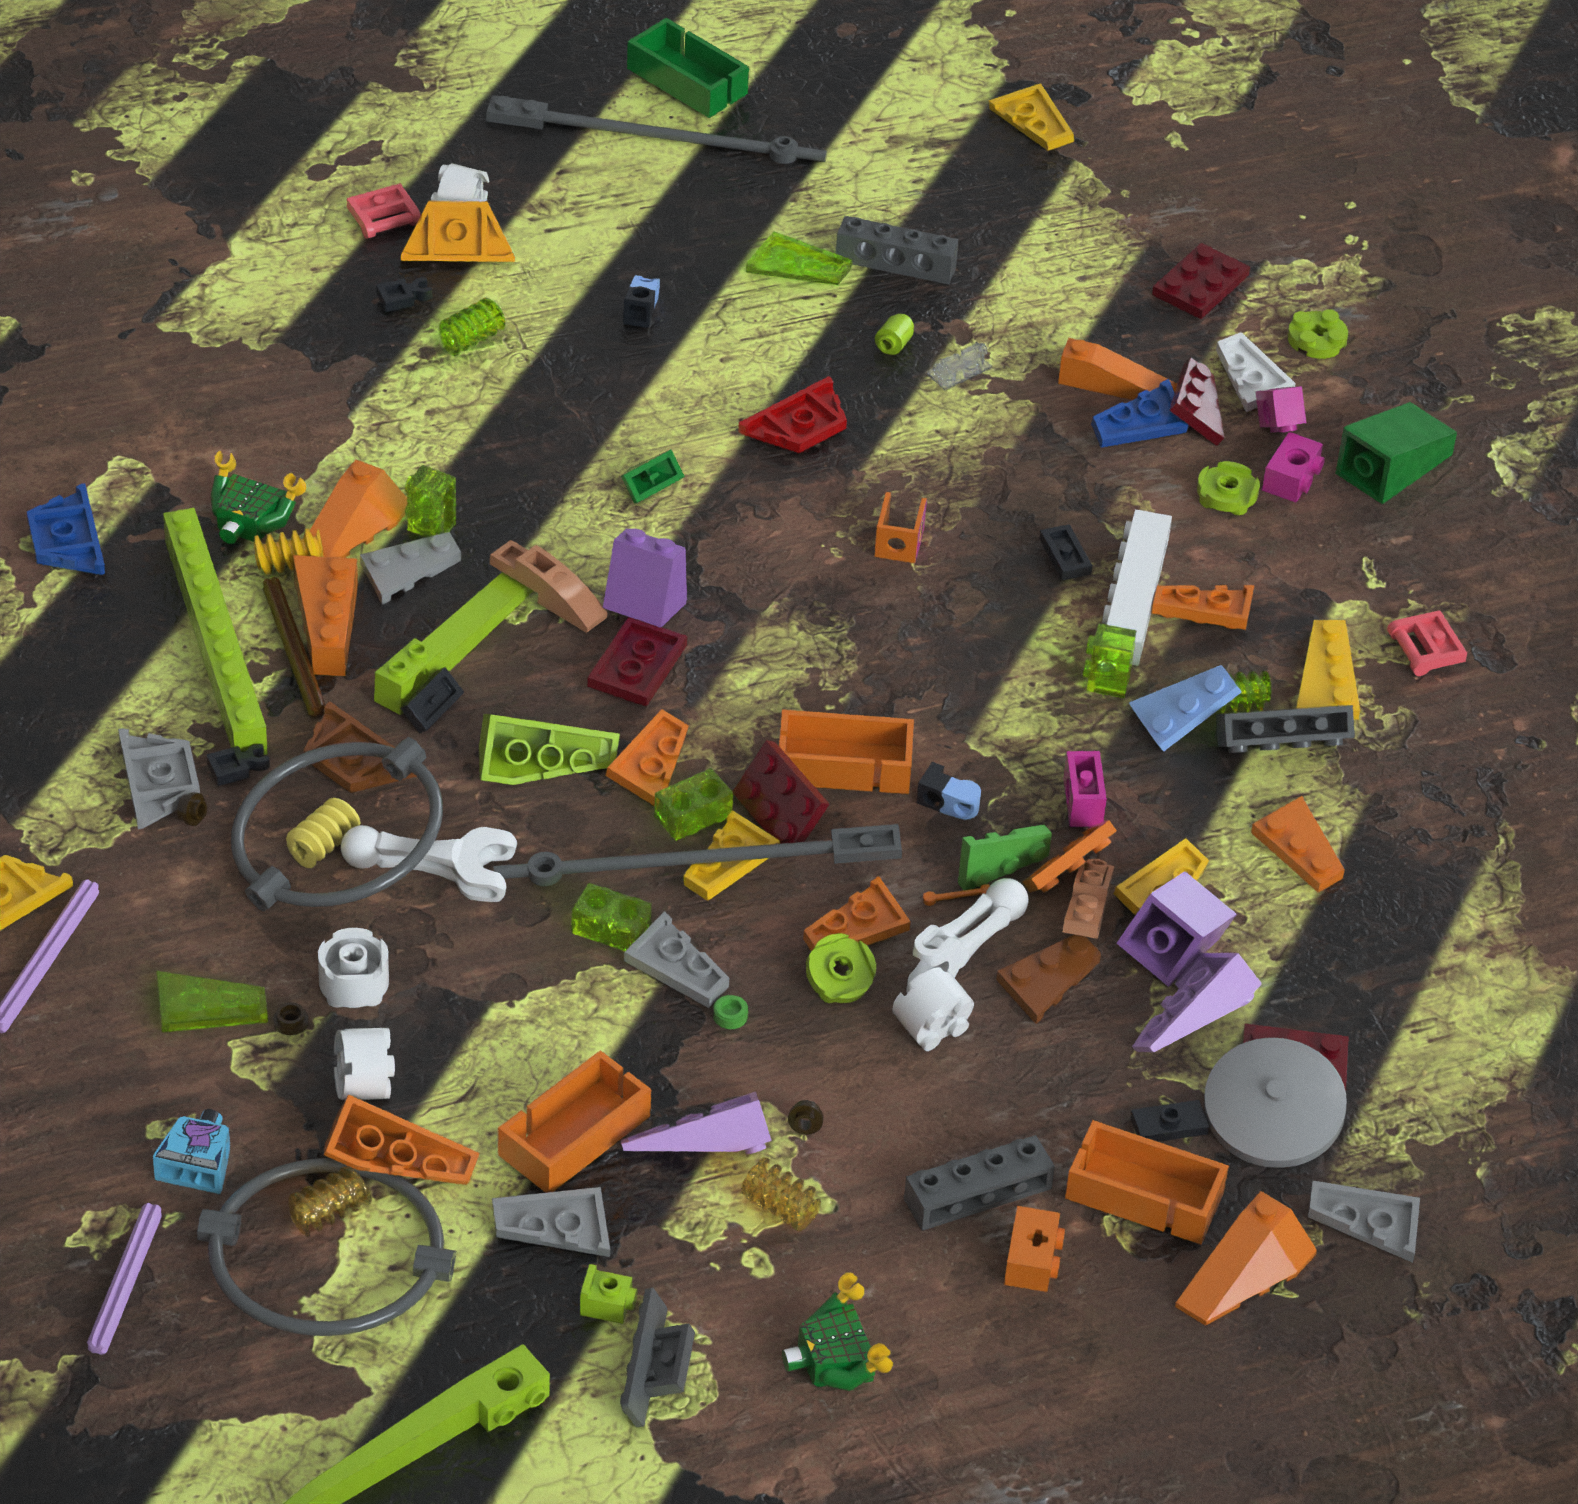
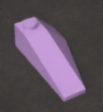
M1201 953L1175 982V985L1178 987L1177 992L1173 996L1165 997L1161 1003L1165 1010L1162 1014L1150 1019L1133 1044V1049L1136 1052L1158 1051L1220 1017L1247 1005L1254 998V992L1262 983L1239 953Z
M756 1092L711 1106L712 1109L707 1116H703V1113L689 1114L677 1120L676 1126L669 1127V1124L659 1125L621 1139L623 1151L738 1152L745 1150L746 1154H752L765 1149V1143L772 1140Z

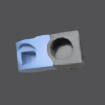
M634 276L624 298L623 324L650 327L652 314L658 300L660 279Z
M931 762L918 782L916 803L951 817L963 820L972 819L979 812L981 789L973 781L958 780L944 774V766Z

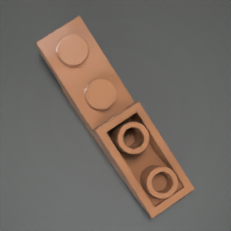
M510 540L490 554V565L537 592L538 604L584 632H589L607 618V611L589 588L563 563L538 545L527 550Z
M1088 859L1079 867L1062 932L1098 939L1114 866L1107 865V862L1100 859Z

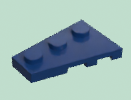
M1169 379L1161 382L1159 387L1151 391L1145 390L1139 393L1136 399L1128 403L1121 402L1093 416L1091 425L1100 447L1187 433L1188 424L1170 411L1175 392Z

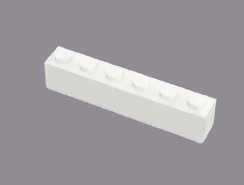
M1135 509L1132 522L1126 521L1123 539L1127 540V542L1121 541L1118 560H1121L1122 563L1116 562L1113 581H1116L1117 584L1111 583L1108 594V602L1112 603V605H1105L1102 623L1107 625L1106 627L1100 626L1097 645L1102 646L1101 659L1139 666L1152 612L1153 600L1169 541L1172 516Z

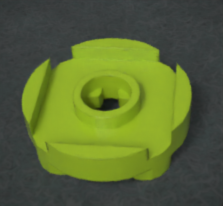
M1327 309L1323 312L1298 311L1294 313L1289 324L1288 342L1296 351L1300 348L1307 351L1306 356L1326 359L1338 355L1340 349L1345 348L1347 345L1348 328L1339 319L1338 312Z
M1230 461L1218 462L1217 467L1209 469V466H1207L1199 474L1197 493L1200 496L1199 502L1205 508L1231 512L1234 515H1244L1248 508L1254 505L1258 499L1260 481L1258 477L1255 480L1251 475L1252 470L1245 465Z
M842 933L828 935L818 941L807 957L806 974L808 981L824 1002L850 1003L864 996L873 983L876 973V961L869 947L862 941L857 942L854 939L848 938L850 935ZM835 961H839L842 966L847 965L849 967L845 976H841L834 971Z

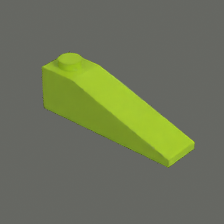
M484 714L479 742L480 780L516 785L604 769L617 757L620 734Z

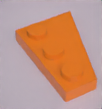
M1194 585L1157 586L1151 613L1166 618L1175 617L1192 620L1199 624L1209 623L1221 625L1228 629L1238 628L1246 630L1254 585H1243V590H1228L1227 585H1215L1214 590L1200 591Z
M661 709L607 767L605 776L660 810L689 725Z
M1302 796L1252 824L1251 833L1318 893L1343 879L1345 869Z
M1110 820L1090 826L1082 832L1083 836L1070 842L1063 848L1064 854L1061 856L1058 854L1048 860L1022 881L1030 893L1040 889L1045 893L1060 882L1057 876L1066 869L1071 873L1086 862L1083 856L1091 850L1096 854L1111 843L1108 837L1117 830Z
M878 876L870 882V887L862 893L857 891L850 896L848 903L840 909H832L806 928L803 940L812 951L822 938L842 933L850 935L848 938L854 939L857 942L862 941L868 946L910 931L911 921Z

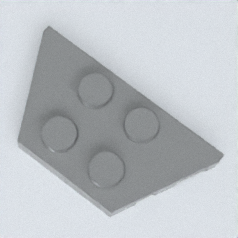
M118 729L138 829H143L176 811L178 802L183 795H189L192 792L200 793L189 741L177 738L167 739L161 735L148 733L147 738L131 736L129 729Z

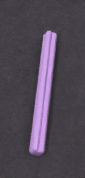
M87 879L80 884L1 1001V1034L9 1029L98 896L99 885L96 882H91Z

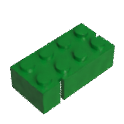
M668 18L656 23L630 39L627 43L628 70L708 118L725 109L727 103L731 105L748 94L749 66L692 32L688 31L685 33V28Z

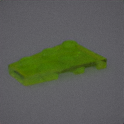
M775 231L746 263V273L839 285L852 269L851 259Z
M157 971L162 1032L268 1022L265 987Z

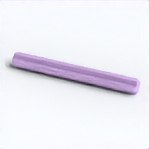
M146 1203L142 1206L88 1338V1350L91 1353L103 1355L108 1351L162 1217L161 1207L157 1204Z

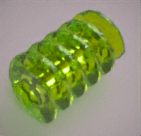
M483 298L477 303L471 304L468 308L460 310L459 313L451 315L450 318L442 320L439 324V337L446 351L455 357L461 351L469 350L470 345H478L479 340L485 341L488 339V336L496 335L498 329L504 330L505 317L496 302L489 298Z
M1249 671L1247 677L1243 672H1236L1233 680L1242 693L1227 703L1230 704L1233 713H1237L1239 703H1243L1245 712H1250L1252 703H1256L1258 711H1263L1265 702H1270L1271 681L1268 671H1262L1259 676L1255 671ZM1226 705L1219 709L1220 713H1225Z

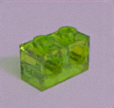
M422 465L414 475L408 477L405 484V492L407 493L405 515L408 520V530L425 537L450 532L456 524V477Z
M709 768L656 792L654 816L677 841L688 835H693L714 823L724 821L732 811L733 792L715 771Z
M588 883L572 909V934L626 951L651 926L652 903L606 887Z

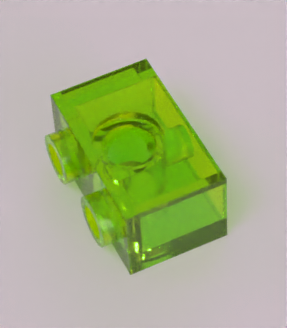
M1098 624L1096 635H1089L1086 654L1091 655V659L1086 658L1083 677L1088 678L1087 691L1125 698L1131 676L1137 630Z

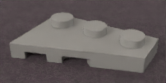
M450 532L360 554V564L382 605L391 600L392 594L401 589L406 592L412 589L414 582L419 579L433 577L461 561V551Z
M664 911L624 952V961L709 1008L729 987V977L705 952H699L690 943L691 938L683 930L679 931L672 924V918Z
M1319 1181L1312 1182L1308 1218L1413 1263L1420 1198Z
M601 1187L492 1198L496 1237L610 1257V1244Z

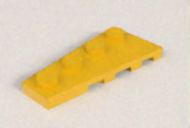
M1314 620L1296 708L1353 705L1354 720H1359L1360 706L1346 620Z

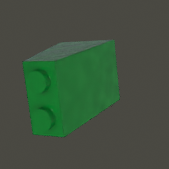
M1408 402L1345 426L1343 428L1335 474L1379 503L1384 504L1452 456L1457 432L1413 403Z

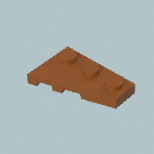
M1074 934L998 970L996 980L1032 1021L1037 1024L1044 1017V1012L1052 1005L1055 1007L1062 1000L1063 994L1071 986H1076L1100 963L1101 953L1087 937Z

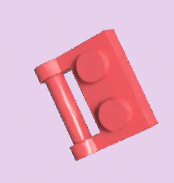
M401 183L347 198V208L361 227L365 239L375 237L376 233L410 224L415 226L421 216L419 209ZM401 212H405V213L400 214V215H396V216H392V217H389V218H385V219H382V220H378V221L372 222L373 220H376V219H379V218H383V217H386V216L395 215V214H398V213H401Z
M1440 610L1398 619L1391 622L1387 627L1391 638L1398 641L1411 662L1410 668L1415 676H1423L1432 669L1466 662L1467 651ZM1408 633H1415L1427 655L1421 656Z

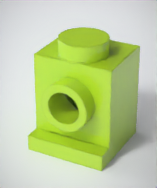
M589 1264L580 1293V1315L623 1324L627 1310L633 1311L637 1300L638 1289L632 1288V1277L597 1270V1265Z

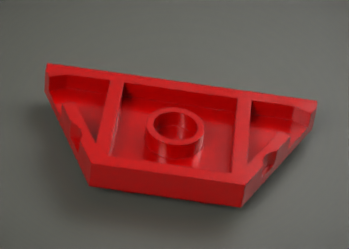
M828 376L739 422L738 432L742 435L801 453L845 430L847 419L844 410L840 408L839 396L834 392L833 380Z

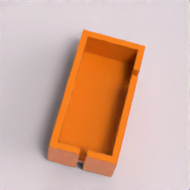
M782 709L779 747L814 787L872 791L873 787H879V792L909 794L914 719Z
M600 1050L527 1105V1114L521 1110L498 1127V1155L545 1193L554 1192L650 1117L651 1088L630 1072L623 1075V1067Z
M1092 1120L1082 1142V1147L1079 1148L1069 1170L1065 1199L1162 1232L1165 1231L1166 1227L1171 1228V1235L1202 1245L1224 1194L1229 1165Z

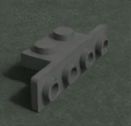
M654 1288L645 1289L643 1302L639 1306L638 1327L633 1335L632 1356L627 1365V1380L624 1393L621 1394L620 1398L623 1413L630 1418L636 1428L645 1425L651 1397L684 1392L695 1331L689 1323L664 1327L668 1311L667 1306Z

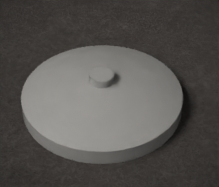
M1261 1038L1240 1044L1218 1060L1206 1082L1204 1112L1213 1135L1230 1153L1246 1162L1259 1166L1285 1168L1304 1164L1324 1153L1337 1139L1343 1127L1346 1114V1091L1335 1067L1315 1049L1294 1040Z

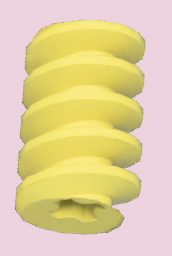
M329 798L314 813H311L305 820L300 822L296 828L288 832L286 837L287 847L293 858L301 866L313 868L317 861L325 858V854H329L334 850V846L341 844L342 838L348 830L361 824L360 818L347 802L338 798Z

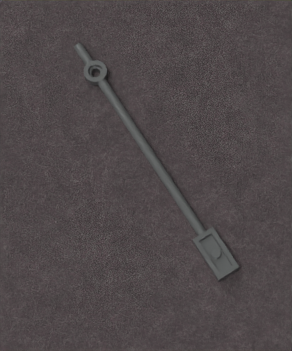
M492 95L486 112V121L537 129H542L544 123L549 122L765 153L769 154L773 161L781 164L792 163L797 158L826 162L827 158L826 150L798 147V143L788 136H780L771 142H763L548 111V103L510 98L508 96Z
M899 824L831 829L832 840L565 861H561L559 856L552 852H539L533 855L527 864L494 866V872L500 873L504 879L529 877L536 885L550 886L557 883L561 879L562 874L833 853L834 864L901 859L902 847Z

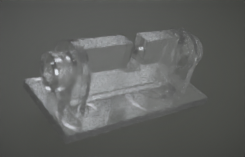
M975 342L970 347L961 350V356L955 353L944 359L937 360L936 364L933 365V369L926 371V374L940 387L947 390L992 368V365L984 359L985 354H987V347L984 343L979 344Z

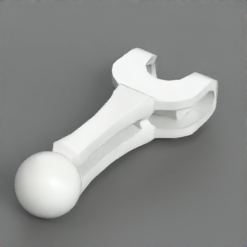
M359 825L348 830L343 836L341 853L345 861L356 868H370L375 864L380 868H392L405 859L420 840L399 837L383 831L379 833L370 826ZM479 827L469 831L461 839L435 840L426 856L413 870L432 873L456 882L460 892L470 900L499 902L505 896L507 888L505 880L500 873L485 869L483 866L491 861H508L515 853L517 841L512 833L508 831Z
M999 879L992 883L986 894H982L976 903L960 917L942 927L930 925L916 937L913 947V956L919 958L920 962L908 977L906 992L908 993L912 989L909 983L914 978L933 968H941L944 972L948 970L955 978L959 969L966 965L975 951L997 931L1008 926L1010 921L1020 918L1025 913L1028 906V894L1024 886L1014 879ZM990 914V916L985 921H983L978 927L970 931L968 934L964 935L974 925H976L979 921H981Z

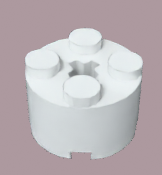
M453 163L441 166L438 175V181L440 182L438 192L432 194L431 200H487L488 191L483 190V182L489 183L487 172Z
M345 928L333 933V938L326 943L324 940L318 950L319 986L330 1006L336 1008L342 1006L357 1008L376 1006L381 1003L389 985L388 948L382 939L379 941L367 929Z
M941 968L930 969L914 978L909 983L912 989L907 995L904 996L900 992L894 1001L893 1014L925 1051L934 1049L941 1042V1039L950 1034L953 1037L963 1034L969 1027L967 1019L974 1007L973 1000L948 970L944 972Z
M389 1028L337 1030L334 1042V1055H337V1067H334V1078L339 1099L346 1100L348 1094L360 1100L390 1098L391 1084L388 1077H394L395 1061L393 1055H387V1049L390 1048Z

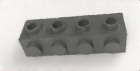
M1353 705L1216 714L1218 747H1228V753L1248 752L1247 745H1260V751L1280 749L1279 743L1292 742V748L1312 747L1311 741L1323 740L1324 746L1343 745V739L1355 738Z
M1036 1135L1025 1139H1016L1009 1144L991 1150L985 1149L975 1155L959 1160H951L944 1165L928 1170H920L906 1176L904 1201L919 1227L924 1231L1052 1189L1055 1166Z

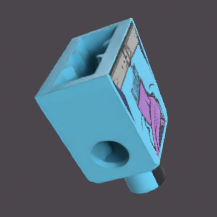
M205 1109L200 1119L185 1116L178 1118L153 1155L155 1180L221 1194L230 1153L229 1128L221 1124L223 1117L219 1112L213 1109Z

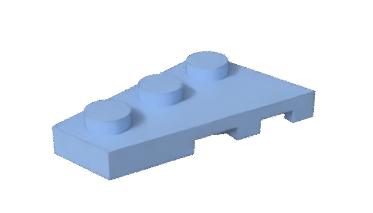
M1220 665L1131 701L1129 704L1157 745L1164 752L1242 692L1225 668Z

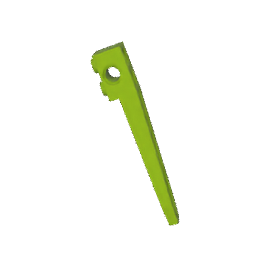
M500 573L422 642L414 638L375 672L374 702L401 715L403 711L400 707L438 669L446 667L450 672L520 605L533 590L507 574Z
M522 1344L462 1379L311 1480L283 1504H342L477 1423H480L487 1432L498 1426L507 1425L515 1416L530 1407L539 1406L549 1397L550 1373Z

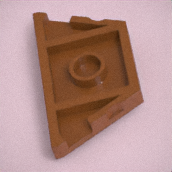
M328 702L324 708L325 714L321 722H317L313 730V737L308 740L304 753L319 747L347 742H367L395 747L335 704ZM343 756L311 764L350 793L398 781L384 769L382 764L383 758ZM411 772L405 779L417 776Z

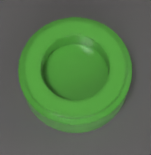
M735 995L722 996L714 1003L713 1019L722 1028H740L747 1022L748 1005L741 997Z

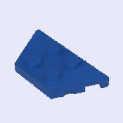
M85 483L76 486V493L64 499L58 495L50 499L45 505H39L27 511V522L37 564L99 575L105 574V564Z

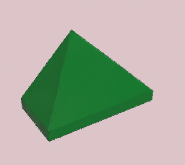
M672 449L629 468L621 475L634 504L685 477Z

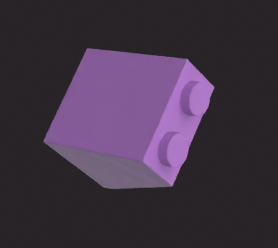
M626 528L614 539L603 608L661 628L686 604V549L676 545L672 540L658 539L646 535L640 529Z
M1184 871L1148 896L1117 944L1169 987L1201 953H1205L1221 938L1237 914Z

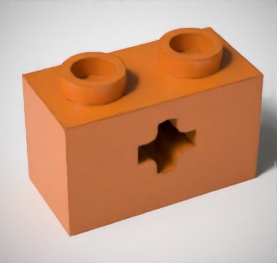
M1017 1206L1004 1285L1048 1292L1050 1278L1057 1279L1060 1257L1054 1256L1055 1249L1062 1250L1065 1229L1058 1228L1060 1213Z

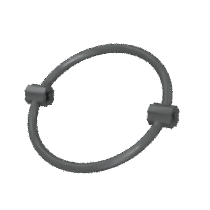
M410 737L403 739L395 748L367 742L339 743L302 753L270 771L251 789L236 813L231 830V850L234 862L239 872L250 884L245 890L247 898L256 908L263 912L277 901L307 907L335 906L372 896L405 877L421 862L431 849L439 833L443 818V800L439 785L432 773L422 764L427 758L425 750L420 747L416 740ZM343 756L383 758L382 764L384 769L394 779L401 781L412 772L426 789L430 812L427 826L420 841L397 866L365 884L328 893L289 890L291 888L289 880L279 869L271 866L260 875L247 858L244 845L245 830L249 817L257 803L282 779L310 764Z
M331 1158L300 1160L265 1171L235 1191L224 1203L220 1211L203 1209L197 1230V1240L209 1242L208 1255L211 1270L217 1284L228 1299L244 1313L259 1322L282 1331L301 1335H346L385 1324L413 1307L427 1293L435 1280L451 1281L456 1261V1251L444 1249L443 1229L434 1207L414 1185L398 1175L356 1170ZM310 1173H347L381 1182L406 1197L416 1207L427 1226L430 1246L418 1245L413 1265V1276L419 1277V1279L411 1289L395 1302L380 1310L356 1318L336 1321H312L273 1312L259 1305L243 1293L231 1278L224 1261L223 1244L236 1245L239 1238L241 1215L235 1213L250 1197L276 1182Z

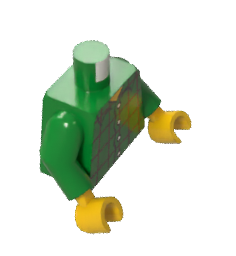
M218 451L214 460L219 468V474L214 476L210 498L212 513L217 517V527L220 530L219 535L221 539L228 544H234L239 537L254 542V538L257 535L261 540L266 534L283 528L287 524L296 504L295 496H300L306 491L305 481L299 478L298 483L292 487L296 477L289 473L283 480L284 487L288 490L284 491L236 474H232L228 478V473L236 467V460L231 453L229 462L221 464L223 454L221 451Z
M853 1273L843 1274L838 1281V1287L841 1292H834L799 1326L798 1346L782 1350V1359L786 1371L806 1367L812 1384L817 1387L828 1386L851 1391L863 1383L874 1381L875 1370L887 1373L893 1367V1362L888 1358L891 1351L881 1343L870 1346L854 1305H848L847 1303L848 1299L859 1300L864 1295V1287L860 1283H856L858 1278Z

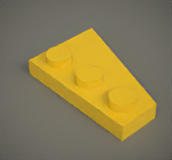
M1041 83L989 100V109L1047 151L1074 142L1072 130Z
M732 810L727 816L725 826L722 829H718L713 835V842L708 849L780 844V841ZM769 858L692 864L683 875L684 886L709 901Z
M1185 838L1116 886L1113 894L1136 915L1152 892L1184 871L1198 881L1205 871L1209 860Z

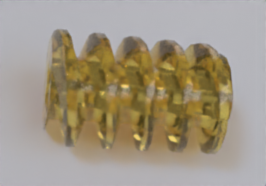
M763 1157L748 1172L743 1181L741 1193L745 1194L749 1201L757 1202L760 1208L768 1209L771 1215L779 1216L783 1223H791L794 1230H804L816 1217L821 1207V1200H814L815 1187L809 1186L802 1192L805 1184L804 1180L797 1179L791 1185L793 1174L788 1171L780 1177L781 1166L775 1164L769 1169L770 1159Z
M343 1166L339 1169L338 1174L330 1173L327 1175L326 1180L319 1179L315 1181L313 1187L305 1186L301 1193H292L288 1199V1206L296 1227L303 1235L310 1237L309 1225L317 1232H320L323 1229L322 1218L329 1225H333L335 1223L333 1212H336L340 1218L344 1219L348 1215L346 1205L353 1212H357L360 1209L358 1199L360 1198L365 1205H370L372 1197L362 1177L349 1166Z

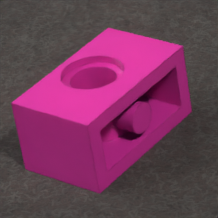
M1302 386L1255 391L1260 427H1270V433L1295 431L1297 430V424L1306 423Z
M1288 432L1266 466L1262 491L1296 503L1303 492L1307 493L1309 491L1313 475H1319L1325 461V458L1321 457L1323 444Z
M1067 751L1063 781L1069 826L1090 827L1104 821L1107 800L1100 751Z

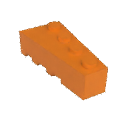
M293 555L294 584L298 595V604L314 675L345 676L358 590L357 559Z

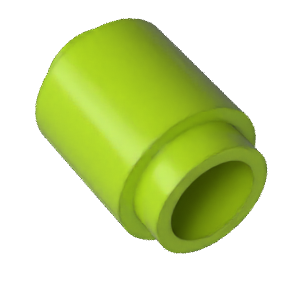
M905 314L890 316L875 335V343L879 350L888 355L898 354L913 336V321Z

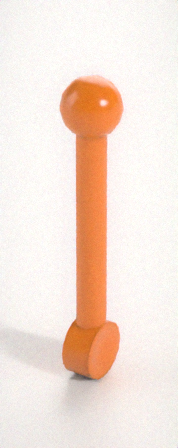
M984 884L977 889L942 894L928 891L923 895V903L927 906H932L936 901L986 894L990 885Z

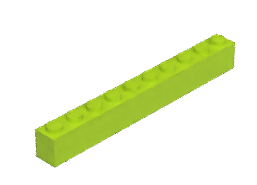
M195 508L163 513L165 543L231 748L238 746L241 752H245L252 745L263 744L264 755L268 754L266 724Z

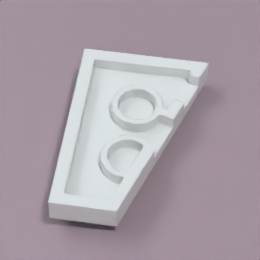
M1242 332L1217 342L1216 352L1246 412L1257 408L1255 391L1295 387V382Z

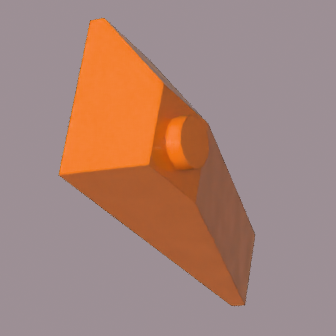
M1068 338L1061 356L1058 384L1134 400L1139 393L1145 390L1151 391L1159 387L1160 383L1167 380V378L1099 344ZM1169 380L1175 392L1177 383Z
M355 460L339 479L312 525L310 532L315 537L317 529H319L324 557L346 558L350 555L351 549L361 543L367 545L372 542L374 535L383 529L389 531L396 527L411 509V502L383 469Z
M349 1094L335 1117L324 1148L325 1156L356 1170L463 1185L469 1183L480 1154Z
M1260 1191L1240 1213L1176 1301L1175 1307L1206 1326L1240 1307L1241 1302L1256 1294L1262 1296L1269 1292L1270 1287L1282 1280L1288 1282L1297 1277L1316 1255L1317 1249L1293 1211Z

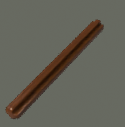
M277 577L266 578L263 581V591L308 714L312 717L322 716L325 714L324 708L326 704L280 580Z

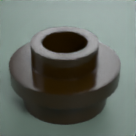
M192 792L180 798L177 806V815L186 825L197 826L207 814V804L202 794Z
M294 1002L282 1004L273 1017L275 1029L284 1035L300 1034L307 1028L309 1023L307 1012L300 1004Z
M799 1101L789 1111L788 1123L797 1133L804 1135L814 1134L823 1125V1113L820 1107L813 1101Z

